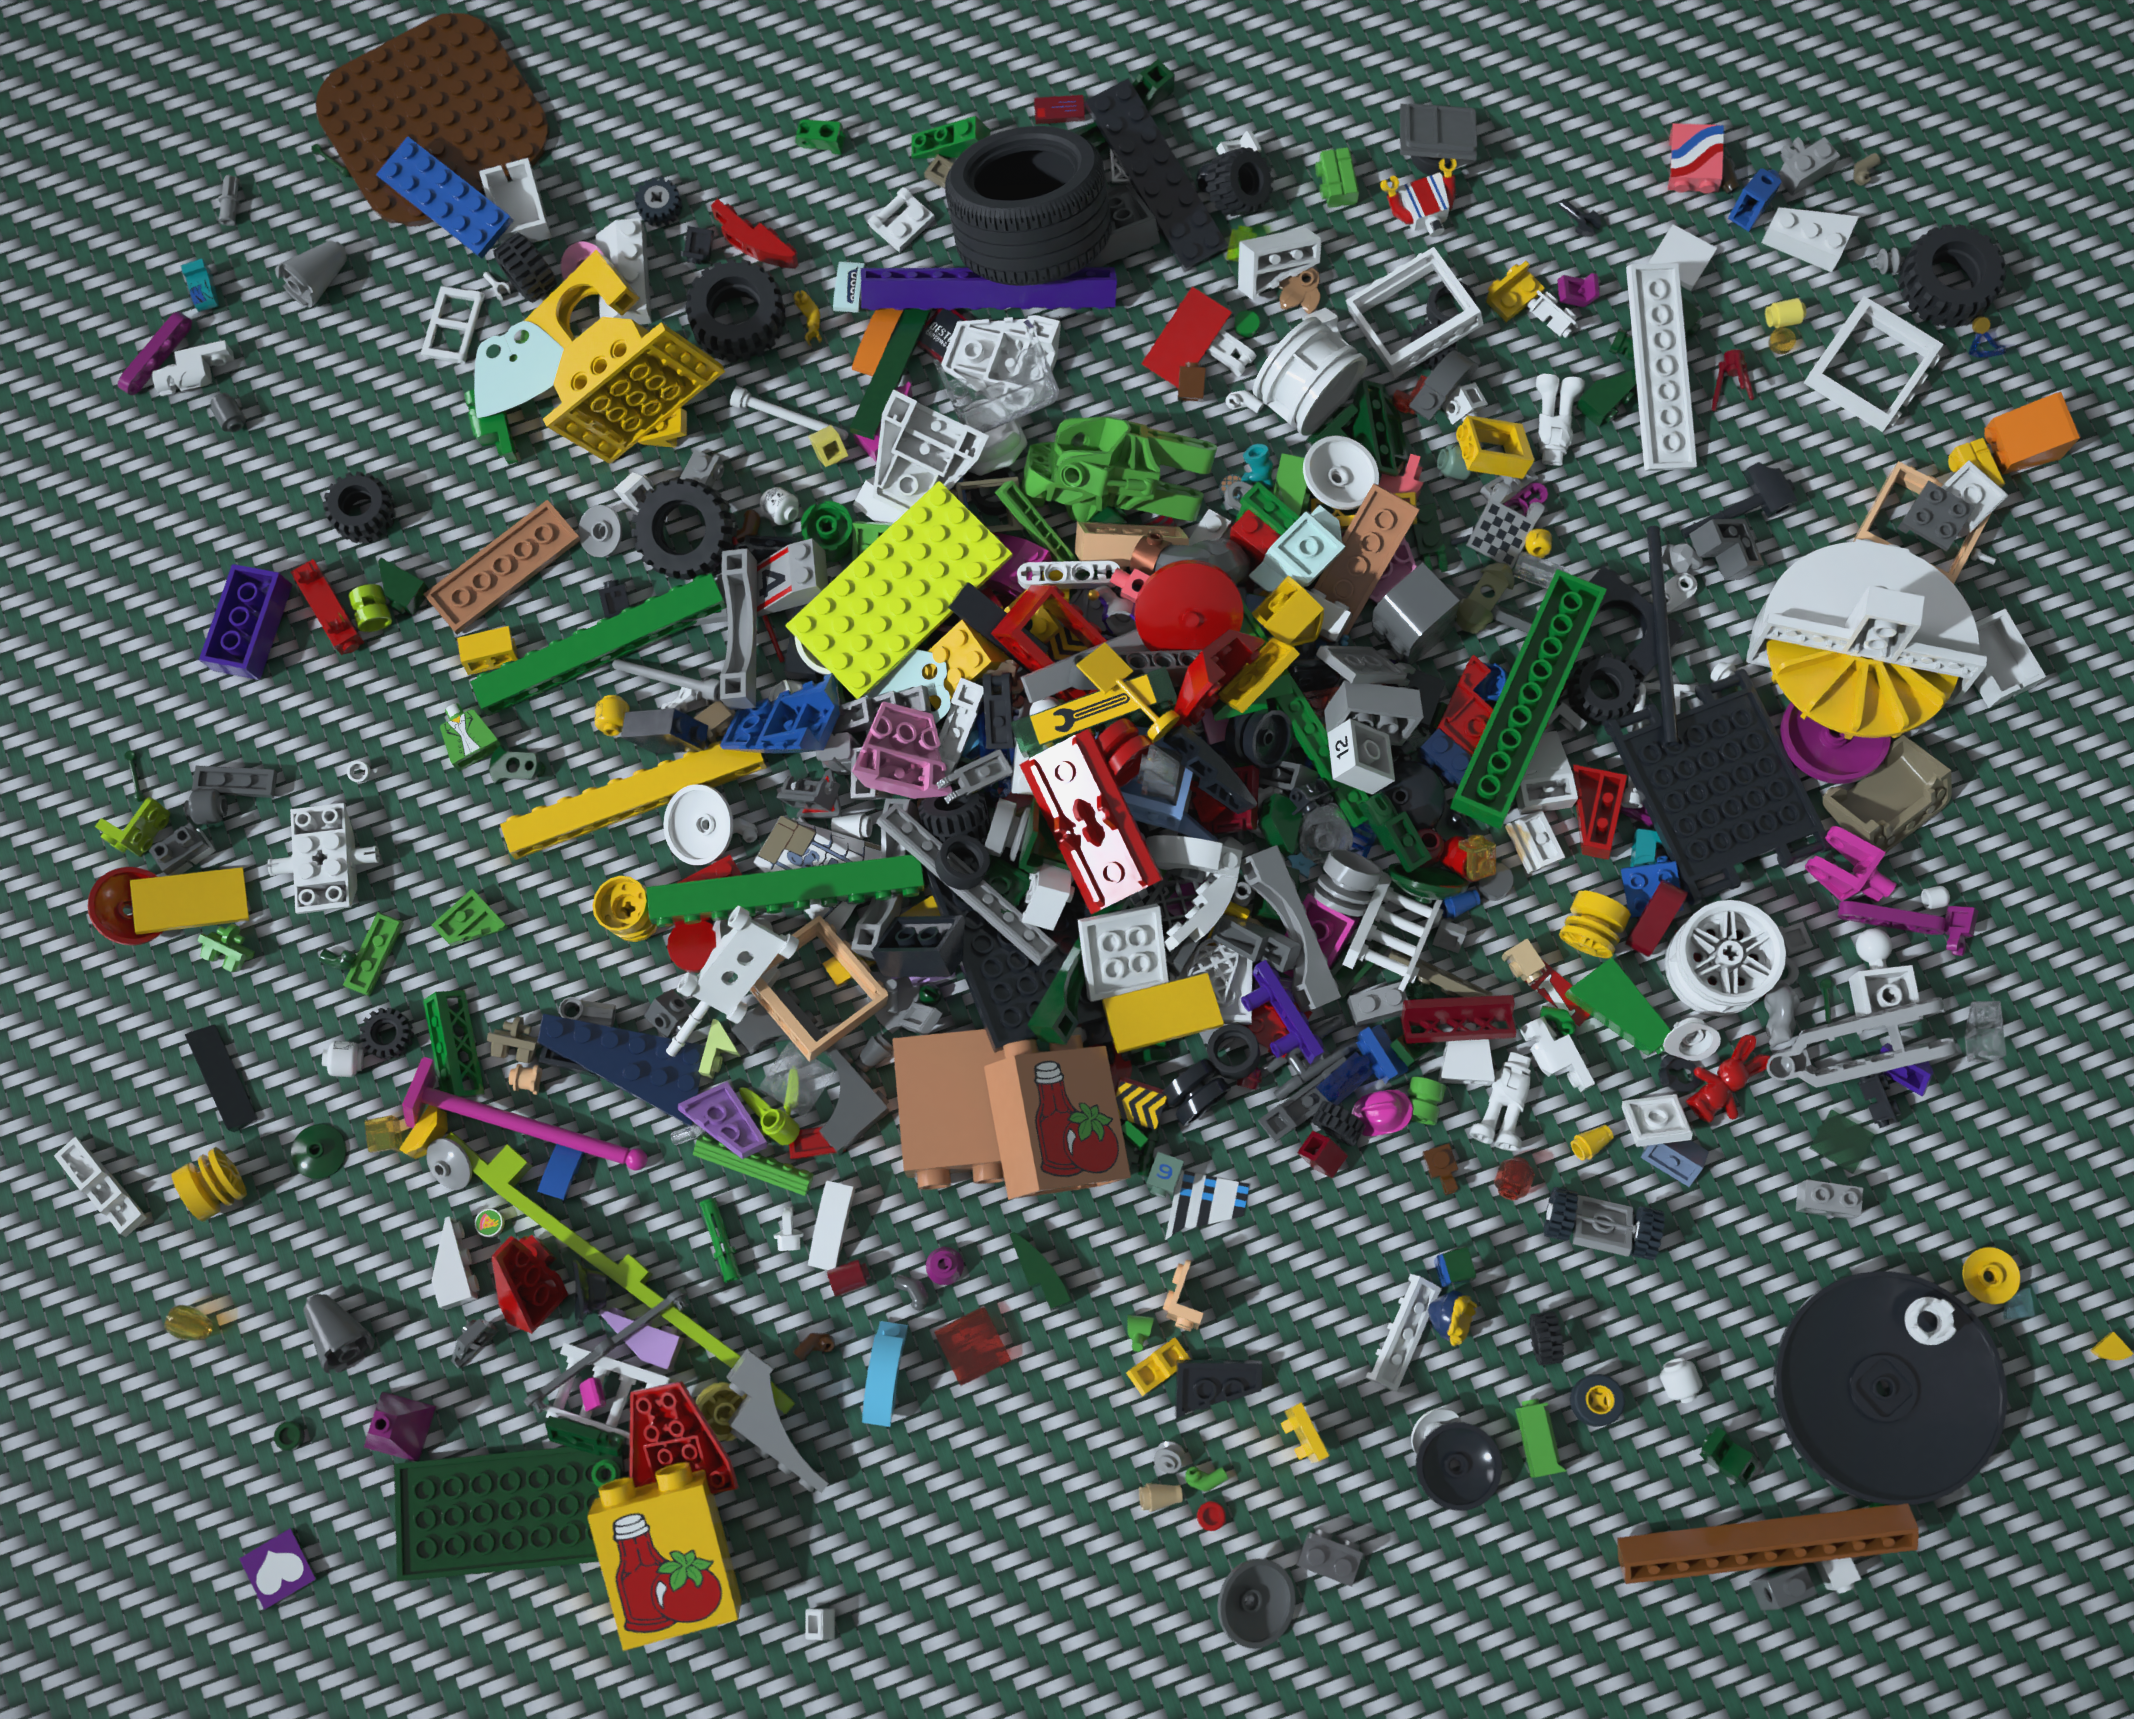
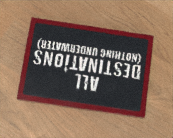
M939 308L927 321L916 346L942 364L957 322L969 320L955 310Z

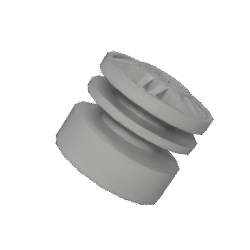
M999 798L984 846L990 855L996 857L1002 855L1005 847L1011 848L1010 861L1014 862L1017 851L1022 850L1031 808L1026 807L1022 816L1018 817L1015 816L1016 803Z
M1331 849L1323 866L1327 874L1319 876L1317 880L1319 884H1316L1312 894L1320 903L1337 912L1349 916H1364L1368 908L1367 904L1372 899L1368 891H1375L1383 871L1377 864L1357 853L1343 849Z

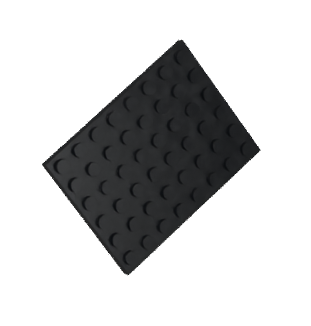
M987 836L980 838V842L985 845ZM1005 847L999 858L1030 876V873L1019 868L1021 851H1017L1015 860L1012 862L1010 861L1011 848ZM962 851L952 852L974 872L977 871L978 865L973 857ZM921 863L940 915H963L965 919L964 951L960 966L994 1053L1002 1051L1003 1046L1009 1043L1023 1040H1038V1037L1027 1024L1080 936L1078 919L1085 917L1064 906L1054 930L1038 927L1058 945L1056 950L1038 966ZM1079 893V895H1078V897L1076 898V900H1078V901H1081V900H1082L1083 897H1082L1081 893ZM1026 898L1017 908L1022 914L1026 911L1029 904L1025 902ZM1086 982L1083 985L1078 1000L1077 1014L1079 1023L1076 1028L1107 1019L1102 1004L1103 999L1090 1001L1087 998Z

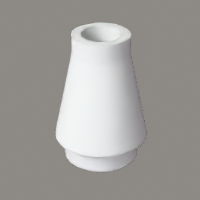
M865 813L832 818L831 829L833 832L862 840L864 837H870L872 833V817L866 816Z

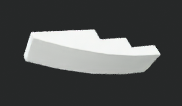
M74 1137L54 1155L79 1190L90 1198L100 1213L107 1216L119 1234L127 1237L147 1219L118 1181L77 1137Z

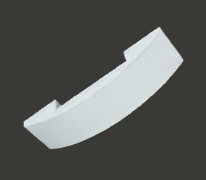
M963 678L959 680L951 700V708L939 735L940 746L938 748L941 760L946 765V777L953 774L957 767L984 697L983 686Z

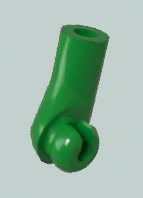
M1542 1005L1540 1017L1553 1021L1563 1036L1568 1034L1572 1036L1575 1033L1576 1024L1567 1010Z

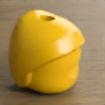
M1540 528L1533 529L1527 534L1525 546L1531 556L1544 558L1552 549V536L1549 531Z

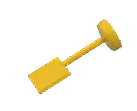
M1106 642L1076 664L1104 695L1118 685L1149 716L1154 724L1148 730L1147 738L1153 743L1165 736L1180 719V716L1172 710L1159 718L1123 681L1133 673V670Z

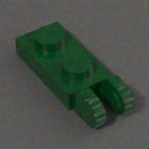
M1435 503L1418 505L1417 508L1420 511L1417 514V524L1411 525L1418 557L1432 571L1430 556L1437 555L1438 566L1441 572L1448 571L1446 550Z

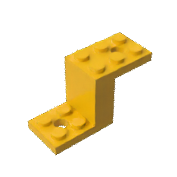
M1027 589L1004 610L1006 613L1012 609ZM1043 604L1031 618L1033 626L1030 632L1044 644H1047L1063 629L1057 618L1048 609H1043ZM963 619L927 651L933 653L935 662L946 663L947 678L944 680V688L949 692L950 703L960 678L974 683L978 678H983V674L988 670H997L1001 662L1012 660ZM932 663L925 665L922 669V676L927 680L935 678L938 673L937 666ZM937 695L929 696L931 704L938 710L941 706L940 697Z

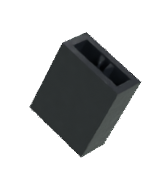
M675 708L625 712L621 738L654 754L704 751L708 725Z

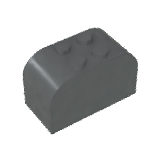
M1422 562L1393 587L1377 604L1373 611L1372 633L1380 642L1385 641L1391 648L1390 652L1395 655L1398 661L1403 660L1406 664L1413 665L1453 631L1460 600Z

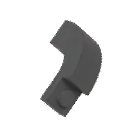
M1457 349L1451 351L1425 380L1424 386L1409 407L1431 422L1458 386L1467 384L1478 369V364Z

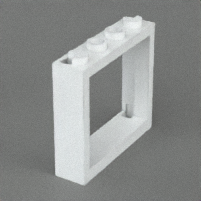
M1434 247L1423 254H1418L1416 258L1408 263L1398 266L1390 274L1375 280L1372 285L1362 291L1355 292L1354 296L1346 300L1350 315L1394 378H1397L1484 325L1481 311ZM1435 270L1464 311L1390 355L1362 313Z
M1863 296L1811 370L1804 384L1883 432L1888 424L1894 426L1902 414L1898 411L1901 405L1907 407L1915 395L1912 392L1914 386L1920 388L1928 377V374L1925 373L1928 366L1933 369L1941 356L1937 353L1943 344ZM1861 319L1925 357L1887 413L1823 374Z

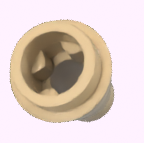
M1146 1483L1144 1487L1139 1488V1500L1142 1510H1149L1151 1513L1172 1504L1181 1503L1183 1500L1181 1486Z

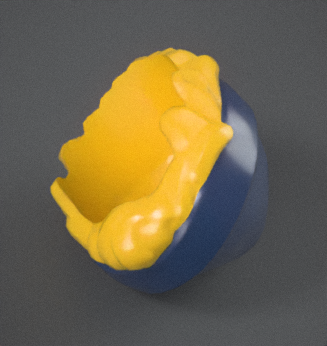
M1453 1290L1432 1301L1428 1307V1314L1434 1329L1440 1334L1441 1338L1451 1341L1453 1346L1461 1345L1469 1332L1472 1316L1476 1314L1474 1308H1477V1304L1469 1296Z

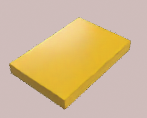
M1271 638L1259 651L1261 655L1251 665L1247 663L1218 693L1219 699L1243 713L1300 655L1294 647Z

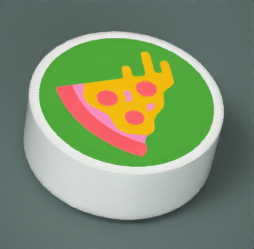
M494 1209L481 1211L475 1219L477 1232L488 1238L499 1235L505 1225L502 1214Z

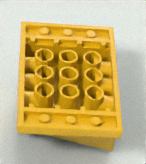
M602 317L564 348L553 383L562 404L543 418V421L549 429L611 464L726 371L721 363L662 322L651 331H648L632 319Z

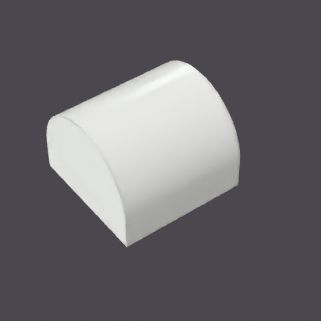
M806 1609L805 1638L810 1640L835 1639V1609Z

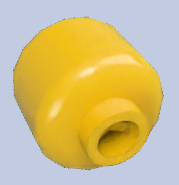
M607 695L599 700L595 706V726L607 736H617L621 733L625 712L630 711L627 702L616 695Z

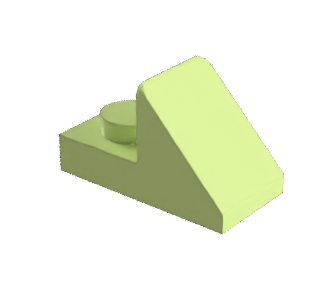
M716 1019L712 1020L699 1068V1073L703 1077L712 1079L715 1072L720 1071L722 1065L720 1053L741 1057L727 1032Z

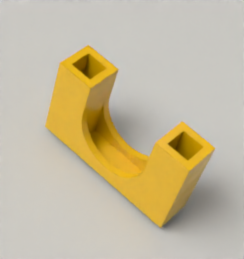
M595 250L524 321L531 322L540 327L564 349L576 339L570 329V317L574 307L583 298L592 294H600L608 306L621 316L640 298L611 261Z

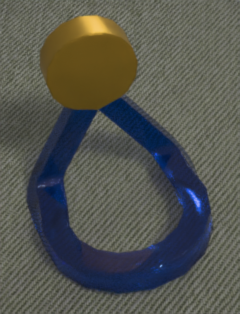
M1978 317L1972 323V329L1977 334L1969 349V355L1979 358L1993 357L2007 352L2006 346L1998 345L1987 332L1990 328L1988 318ZM1982 335L1997 350H1977L1976 348Z

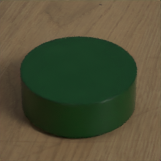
M284 1422L274 1432L276 1446L286 1451L298 1449L305 1439L303 1427L296 1422Z

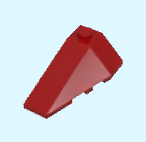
M512 1236L492 1255L498 1303L507 1323L533 1334L568 1295L560 1275L548 1268L545 1262L536 1258L527 1247Z

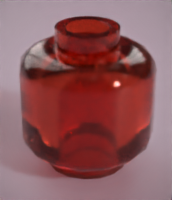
M1514 1157L1513 1159H1506L1499 1166L1494 1184L1502 1197L1509 1200H1518L1528 1195L1535 1173L1529 1166L1528 1161L1523 1158Z

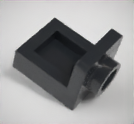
M687 226L684 251H681L680 256L687 257L688 263L702 265V260L710 261L714 230Z

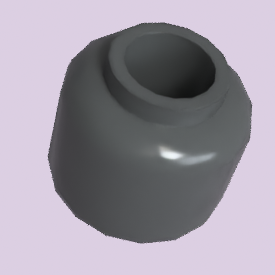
M216 789L193 791L189 800L185 801L184 809L186 815L190 816L197 825L216 824L222 821L223 816L227 815L228 803L226 797L221 795Z

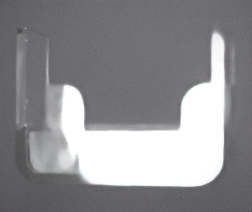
M1029 320L1024 321V325L1033 346L1022 350L1018 356V366L1021 373L974 393L970 383L962 378L948 381L939 360H933L959 423L986 433L1051 405L1057 400L1059 396L1057 383L1035 327Z

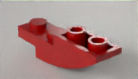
M716 199L711 204L714 218L723 225L721 228L724 239L746 255L770 265L796 269L799 266L796 256L797 251L791 244H784L772 228L769 227L767 229L761 223L754 228L747 219L744 218L742 220L737 216V212L730 204H724L719 199Z

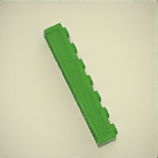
M1014 481L1004 482L995 492L996 495L1035 542L1049 550L1052 562L1078 561L1020 491Z
M702 1134L696 1140L693 1151L694 1156L804 1196L810 1190L814 1174H811L808 1170L797 1169L791 1164L778 1162L775 1158L764 1157L758 1152L741 1159L709 1134Z

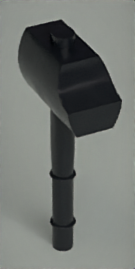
M1759 461L1748 467L1744 473V477L1754 493L1753 496L1737 502L1722 511L1720 510L1718 513L1699 522H1694L1692 525L1681 529V534L1686 539L1690 537V533L1712 519H1732L1759 506L1762 507L1768 519L1780 515L1793 508L1798 501L1793 492L1795 487L1790 479L1786 480L1780 468H1769Z

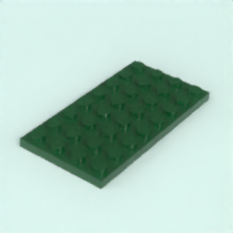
M571 1447L394 1464L397 1582L599 1562L587 1516L594 1499L600 1497L599 1487L592 1480V1469L601 1460H612L620 1467V1479L625 1478L624 1448L619 1457L603 1452L598 1456ZM607 1468L602 1472V1477L605 1480L611 1477L610 1469Z

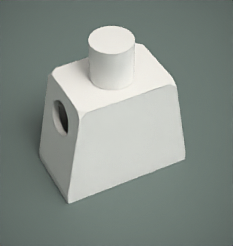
M1467 1023L1465 1025L1471 1031L1476 1030L1475 1023ZM1489 1039L1446 1041L1438 1078L1439 1083L1492 1085L1495 1077Z

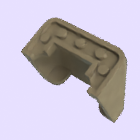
M1902 735L1896 741L1890 742L1884 763L1872 774L1863 778L1848 791L1842 786L1831 787L1822 796L1823 805L1844 830L1887 853L1949 803L1952 795L1951 770L1913 741Z

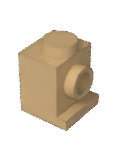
M716 701L694 718L708 725L707 739L712 744L717 742L715 739L717 736L726 734L736 712L724 706L721 701Z
M1528 938L1504 952L1501 957L1504 962L1509 959L1511 962L1509 967L1517 978L1521 977L1528 984L1539 979L1542 976L1541 971L1546 966Z

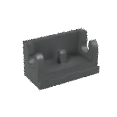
M788 776L784 781L781 792L776 797L793 808L831 812L840 784L834 781L827 782V779H821L820 781L798 779L794 790H792L791 784L794 777Z

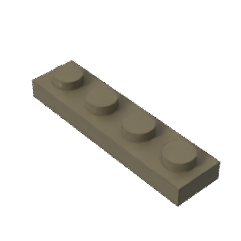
M1392 949L1388 958L1408 966L1412 957ZM1420 958L1417 960L1415 966L1420 969L1416 979L1429 985L1433 982L1441 986L1440 990L1448 995L1455 996L1458 994L1462 997L1493 995L1492 992Z

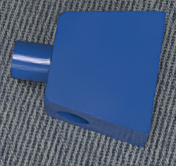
M1760 169L1743 189L1728 219L1749 232L1771 203L1782 181L1779 173L1775 170L1766 171L1765 169ZM1750 199L1758 201L1753 208L1748 204Z

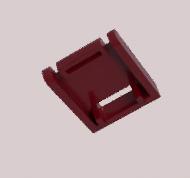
M1250 765L1231 768L1256 800V807L1240 814H1236L1226 807L1210 823L1204 822L1203 827L1212 835L1214 833L1218 835L1247 831V829H1257L1259 769Z

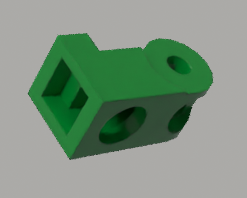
M801 120L798 125L795 143L805 149L830 150L832 154L841 155L846 135L841 122Z

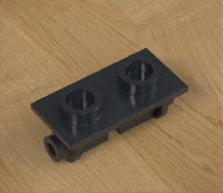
M1317 779L1292 789L1289 797L1297 807L1292 815L1294 816L1301 812L1309 814L1318 806L1320 809L1327 806L1334 800L1332 795L1339 790V787L1331 790L1326 781Z
M1875 1073L1874 1077H1870V1075L1859 1077L1860 1082H1858L1865 1101L1876 1097L1877 1103L1869 1105L1868 1108L1874 1124H1878L1879 1129L1889 1126V1120L1892 1118L1894 1123H1899L1897 1116L1902 1115L1896 1100H1890L1886 1090L1891 1089L1885 1073L1881 1075Z

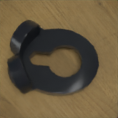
M1667 1054L1662 1059L1658 1075L1663 1088L1669 1087L1674 1091L1685 1093L1699 1086L1701 1079L1694 1075V1070L1697 1067L1694 1063ZM1683 1068L1688 1069L1692 1073V1081L1688 1084H1683L1676 1076L1670 1075L1668 1070L1679 1071Z

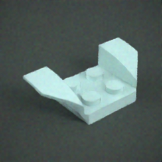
M1321 505L1311 514L1306 511L1268 549L1263 562L1249 577L1267 592H1273L1288 575L1303 588L1304 586H1309L1345 549V545L1342 542L1339 520Z

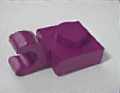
M1948 906L1944 933L1950 935L1946 950L1952 951V955L1964 956L1966 950L1965 936L1973 937L1979 911L1973 907Z

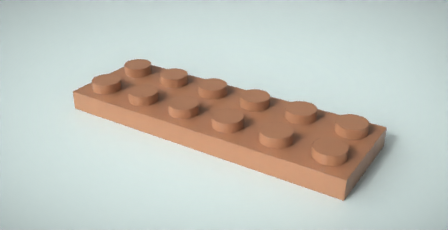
M1373 483L1342 537V542L1345 545L1344 551L1323 571L1314 589L1327 595L1325 599L1334 604L1335 601H1338L1350 608L1349 612H1351L1352 618L1343 632L1345 635L1349 634L1420 511L1416 506ZM1320 634L1318 635L1319 637L1325 639V640L1328 641V642H1333V641H1331V640H1329V639H1327V638L1321 636Z
M546 500L425 592L424 596L456 635H458L578 543L580 538L553 505Z

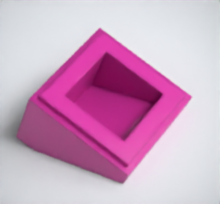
M589 1378L579 1385L585 1411L589 1412L606 1406L599 1378Z

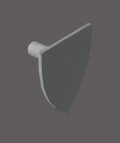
M871 972L873 978L876 981L880 980L888 992L887 1005L874 1015L893 1034L901 1027L899 1021L910 1005L918 1001L920 985L913 986L909 977H900L893 980L891 977H883L881 972ZM867 995L868 1001L870 1003L872 999Z

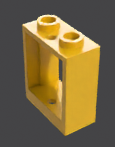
M1467 415L1462 425L1457 429L1456 438L1459 441L1462 457L1465 460L1468 471L1523 479L1534 462L1523 424ZM1479 442L1503 445L1506 453L1481 450Z

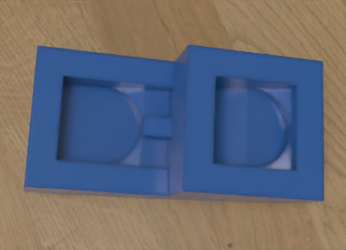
M556 1144L537 1192L566 1200L574 1174H578L585 1152Z

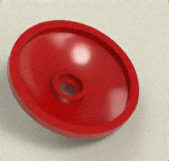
M121 867L101 876L92 887L87 904L90 920L98 932L115 943L130 946L142 945L159 937L164 931L136 935L130 880L158 876L148 870L137 867ZM129 908L132 911V915H126L123 909Z

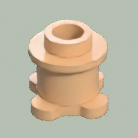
M517 1064L516 1068H512L510 1071L509 1085H513L514 1091L526 1089L533 1092L534 1095H538L542 1068H539V1065H534L533 1068H525L522 1064Z

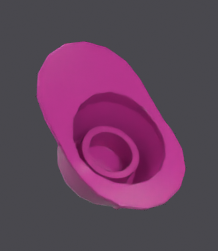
M1398 1090L1369 1093L1362 1096L1352 1109V1115H1355L1357 1119H1360L1366 1125L1361 1134L1363 1136H1378L1401 1131L1408 1125L1413 1113L1411 1100L1406 1094Z

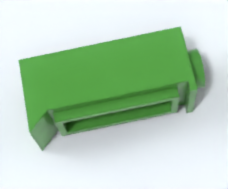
M1539 1399L1522 1401L1523 1407L1515 1409L1531 1478L1566 1471L1557 1464V1462H1560L1554 1431L1549 1410L1544 1408V1406L1548 1405V1402L1539 1404Z

